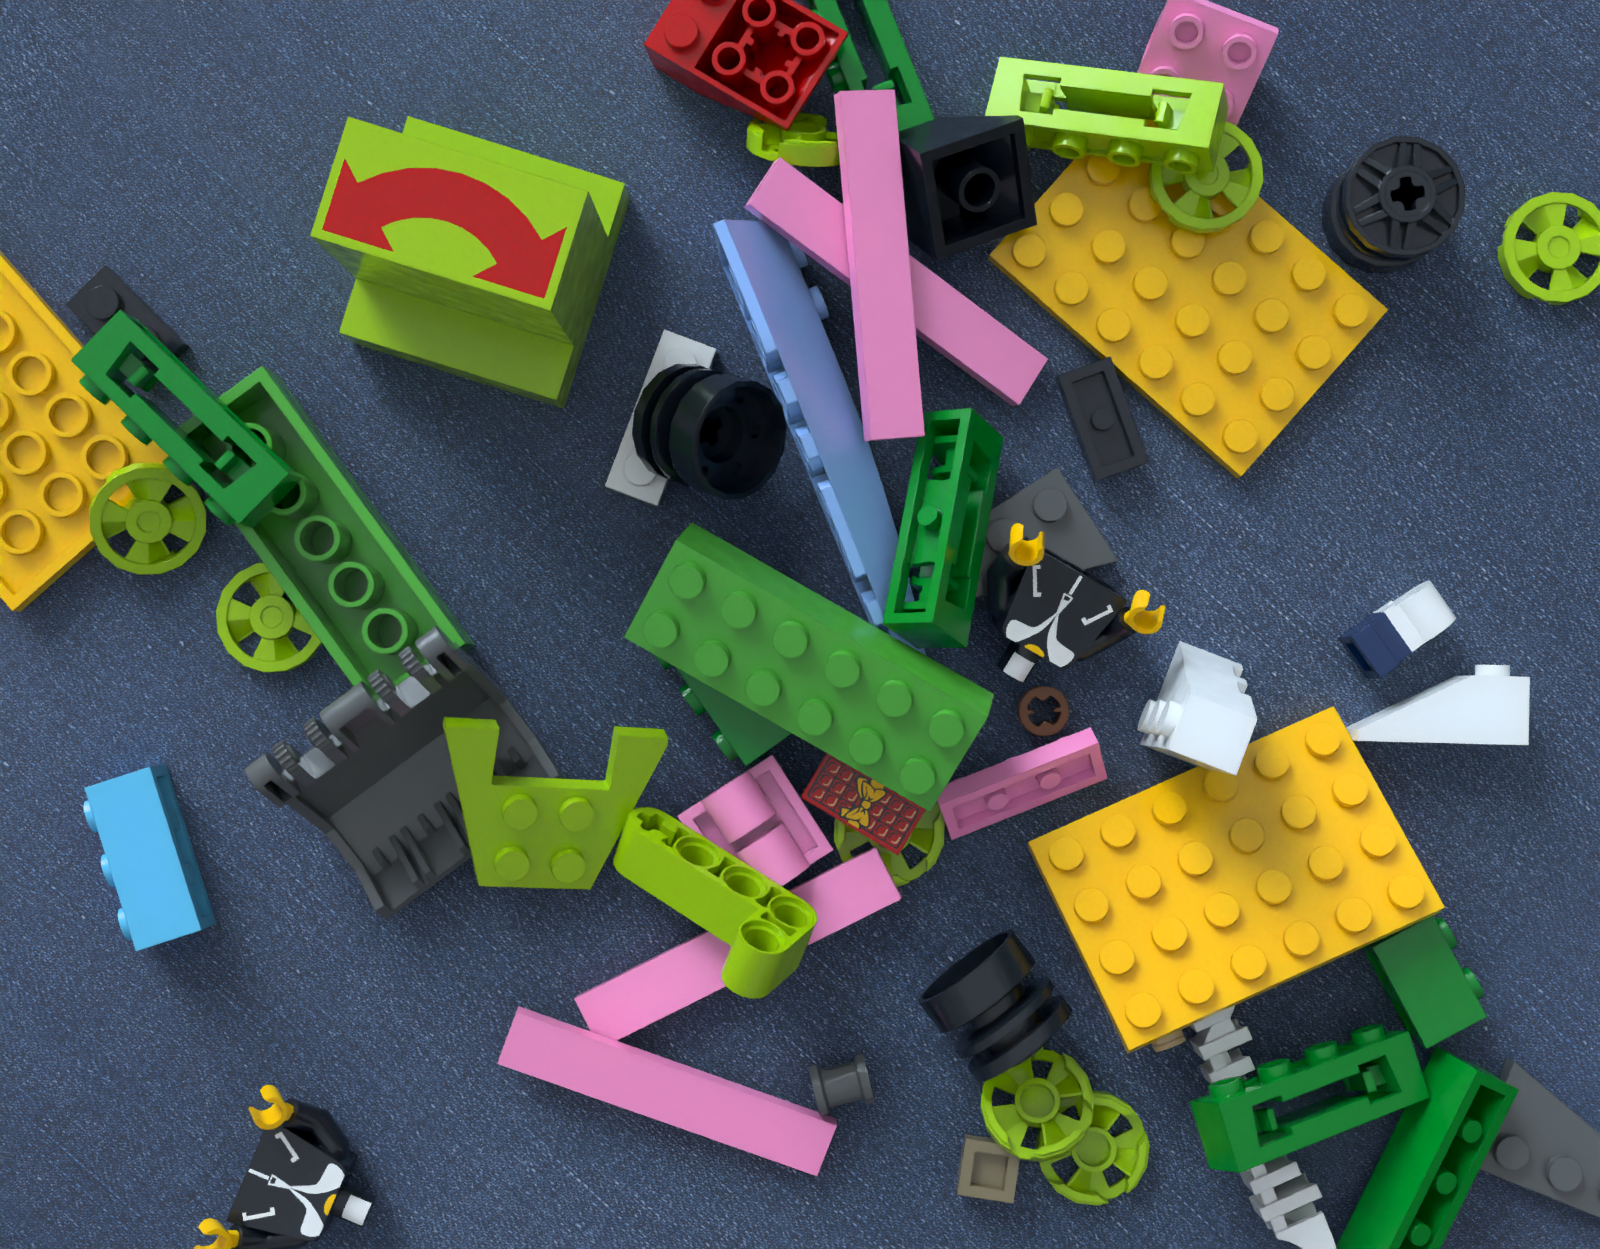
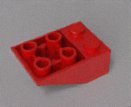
M671 0L643 45L654 68L702 96L788 132L847 39L848 32L793 0Z

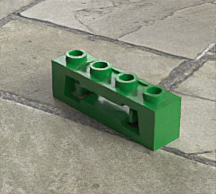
M806 0L810 11L848 32L836 0ZM855 0V5L886 79L885 82L872 86L873 90H894L895 82L904 103L900 105L895 94L898 132L934 120L935 118L887 0ZM849 32L847 39L826 70V75L834 95L839 91L866 90L867 76Z
M119 310L71 359L85 374L79 380L80 384L102 404L107 405L112 400L126 414L121 420L122 425L143 444L148 446L154 441L168 455L162 463L181 482L190 486L195 481L205 490L210 497L204 504L226 525L232 526L236 521L238 524L254 528L302 479L138 319L126 312ZM144 355L159 368L157 372L149 368L141 360ZM128 378V381L134 387H139L145 392H148L160 381L222 442L229 443L236 448L239 446L256 465L251 467L240 453L237 454L230 449L215 462L153 401L134 393L124 381ZM218 468L226 473L234 482L229 485L215 470Z
M972 408L923 412L925 436L917 438L882 624L917 649L967 648L1004 437ZM932 453L942 464V466L934 467L930 470V475L936 480L927 479ZM920 567L919 578L912 576L909 583L920 592L919 599L914 602H905L910 568Z
M1382 1023L1362 1026L1349 1032L1351 1040L1340 1045L1337 1044V1041L1317 1043L1303 1049L1305 1055L1303 1059L1292 1063L1289 1058L1269 1061L1256 1067L1258 1076L1244 1081L1241 1076H1235L1209 1084L1210 1094L1189 1101L1209 1168L1241 1173L1430 1098L1409 1031H1385ZM1343 1079L1346 1092L1366 1091L1354 1097L1334 1095L1278 1118L1275 1117L1273 1107H1253L1265 1101L1284 1102Z

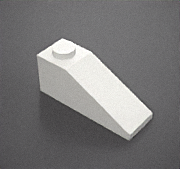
M1475 665V675L1451 677L1347 726L1346 729L1353 741L1529 745L1530 677L1510 676V665Z

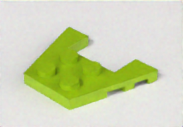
M444 717V734L449 749L451 766L458 790L478 885L486 887L590 890L623 830L628 814L637 804L667 748L669 738L664 729L614 726L606 778L603 781L493 775L500 730L497 721L493 719Z

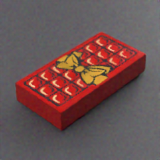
M828 753L825 754L801 795L802 799L896 855L900 854L926 810Z

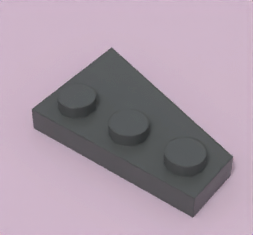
M1058 467L991 509L976 598L987 595V570L1002 549L1010 542V530L1015 523L1024 525L1022 540H1024L1025 536L1034 540L1039 536V532L1042 531L1045 533V548L1084 570L1118 561Z
M1506 1058L1499 1078L1516 1087L1519 1091L1480 1170L1600 1218V1134L1517 1063Z

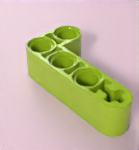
M637 807L628 814L613 857L614 867L622 876L731 946L721 971V979L727 988L742 997L750 999L763 998L798 968L817 923V913L811 905L659 809Z

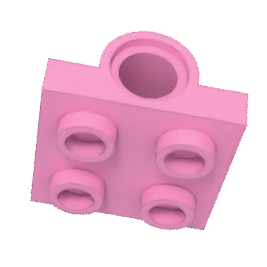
M1167 0L1153 29L1137 73L1224 83L1229 107L1226 122L1237 126L1275 43L1279 28L1208 0ZM1154 94V95H1161V96H1167V97H1175V98L1177 97V96H1169V95H1163V94Z
M773 754L678 815L681 823L781 886L804 872L812 863L833 851L832 845Z

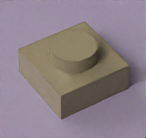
M964 1134L956 1184L957 1195L1013 1204L1020 1159L1001 1149L993 1138Z

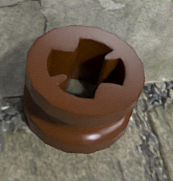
M1036 686L1029 688L1021 695L1017 703L1016 714L1019 723L1026 731L1034 735L1049 736L1056 734L1065 726L1069 718V706L1067 699L1057 689L1048 686ZM1051 697L1057 707L1051 708V711L1057 712L1054 722L1050 724L1046 721H1040L1037 725H1034L1028 716L1034 713L1033 710H1028L1029 703L1033 698L1044 701Z

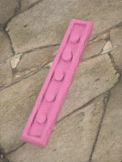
M895 89L839 91L834 95L864 442L925 436Z
M781 157L773 162L744 208L850 286L843 204ZM909 255L916 336L1009 405H1020L1048 358Z
M877 846L789 889L790 892L811 905L817 913V923L808 945L902 899ZM705 931L577 995L574 999L591 1032L617 1041L726 987L721 979V971L731 946L710 932Z
M520 1006L517 1008L497 1063L814 1176H818L837 1127V1119L828 1115L820 1117L817 1111Z

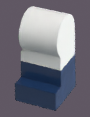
M1428 580L1412 588L1395 601H1389L1339 636L1338 639L1366 679H1382L1398 667V663L1449 627L1456 617L1432 582Z

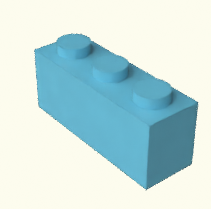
M167 765L147 767L85 787L88 798L84 802L85 817L91 830L94 833H99L105 852L101 856L102 871L108 884L111 887H116L122 906L118 910L119 925L124 937L128 941H133L135 951L217 924Z

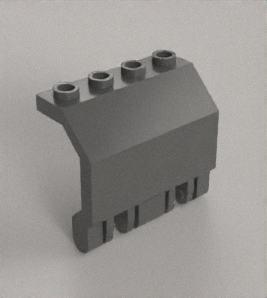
M437 626L415 641L417 648L428 662L415 652L411 646L398 653L402 666L409 674L407 678L396 685L387 674L377 669L368 676L369 683L376 693L361 681L319 712L324 724L319 719H316V717H312L304 723L303 728L306 736L314 746L302 755L292 745L282 740L272 747L273 755L276 758L265 752L244 768L248 779L262 795L279 808L288 804L327 835L355 871L374 910L386 920L471 858L458 790L443 729L444 717L493 719L497 721L500 730L493 775L565 779L545 745L499 685L456 642L453 643Z

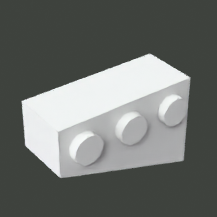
M1179 641L1157 701L1149 699L1141 714L1137 730L1143 732L1144 735L1140 745L1195 766L1237 775L1257 722L1252 698L1244 694L1248 684L1245 679L1240 678L1243 671L1242 664Z

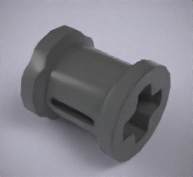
M863 1053L855 1054L854 1061L820 1069L817 1064L808 1066L820 1117L829 1115L830 1108L861 1100L867 1105L875 1103Z

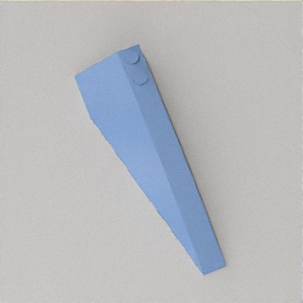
M724 219L716 222L713 226L719 259L775 395L783 406L786 422L868 621L875 627L926 655L925 648L917 649L882 624L899 537L869 442H864L862 422L821 320L829 317L826 304L817 285L809 289L807 288L800 268L808 265L805 253L763 221ZM908 577V586L905 596V602H914L915 600L911 585L909 584L910 580Z

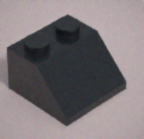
M1018 115L940 117L898 132L907 236L911 242L934 259L939 260L1037 225L1024 120Z

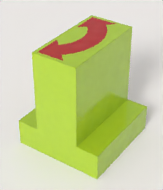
M407 116L402 133L348 117L310 236L356 278L339 333L349 341L564 409L627 211L630 196L626 184L410 116Z

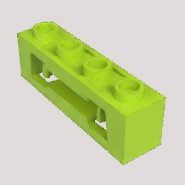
M1000 57L985 116L1018 115L1024 120L1027 151L1030 148L1052 150L1053 153L1060 157L1073 160L1082 159L1085 155L1106 157L1112 163L1125 167H1136L1141 162L1159 164L1175 173L1193 174L1197 170L1214 172L1229 107L1224 83ZM1154 94H1163V95L1177 96V97H1176V98H1175V97H1167V96L1154 95ZM1055 101L1067 102L1068 110L1059 109L1060 106ZM1145 120H1153L1158 124L1159 128L1147 127Z

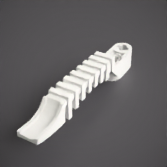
M1235 1006L1190 1026L1197 1032V1035L1189 1040L1194 1051L1205 1061V1063L1199 1066L1204 1078L1210 1084L1221 1079L1242 1076L1255 1070L1250 1056H1243L1240 1048L1227 1052L1229 1049L1252 1040L1247 1026H1240L1237 1018L1231 1020ZM1246 1076L1242 1077L1243 1081L1247 1080ZM1284 1155L1240 1173L1244 1184L1254 1194L1249 1199L1255 1212L1262 1218L1267 1228L1274 1231L1277 1239L1293 1243L1302 1249H1337L1324 1213L1322 1211L1317 1212L1312 1202L1322 1197L1317 1184L1309 1183L1305 1172L1301 1173L1296 1161H1290L1287 1155Z

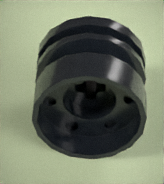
M1394 136L1375 143L1332 182L1322 206V227L1329 246L1346 264L1365 273L1389 274L1408 267L1422 256L1437 248L1455 231L1464 212L1465 184L1458 166L1440 146L1420 137ZM1395 192L1397 198H1407L1409 206L1404 209L1402 202H1393L1391 194Z
M675 364L659 372L643 389L634 410L632 436L637 456L648 471L664 479L687 487L691 486L701 492L725 500L743 499L760 490L775 473L784 452L787 426L783 406L773 391L759 382L733 374H723L718 370L707 369L697 364Z
M1012 929L998 933L968 952L936 978L918 999L921 1007L941 1033L953 1031L966 1024L969 1026L958 1040L954 1049L961 1059L974 1055L968 1067L978 1082L998 1076L1029 1059L1059 1030L1073 1010L1062 995L1048 998L1055 988L1048 977L1036 979L1022 986L1020 982L1028 975L1036 961Z

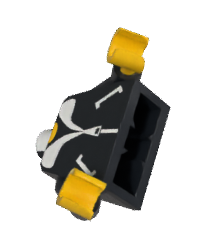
M1015 523L1011 527L1010 542L1002 549L987 570V608L992 614V622L997 630L1005 637L1011 639L997 666L1021 682H1026L1041 657L1063 669H1068L1075 661L1083 662L1137 632L1153 634L1162 627L1166 607L1161 605L1154 611L1145 610L1150 598L1149 592L1146 590L1137 591L1133 596L1131 607H1124L1127 600L1114 586L1045 548L1044 532H1039V536L1034 540L1026 536L1022 540L1024 525L1020 523Z
M263 1086L260 1092L264 1100L274 1104L269 1109L262 1111L254 1107L248 1108L256 1126L264 1129V1132L226 1220L234 1225L229 1230H226L218 1220L212 1218L204 1219L198 1227L205 1235L218 1234V1237L213 1244L209 1246L197 1245L194 1249L300 1248L306 1246L310 1241H318L328 1230L334 1216L363 1228L374 1206L377 1195L348 1184L358 1156L349 1149V1139L331 1113L324 1108L293 1098L284 1102L279 1090L275 1086Z

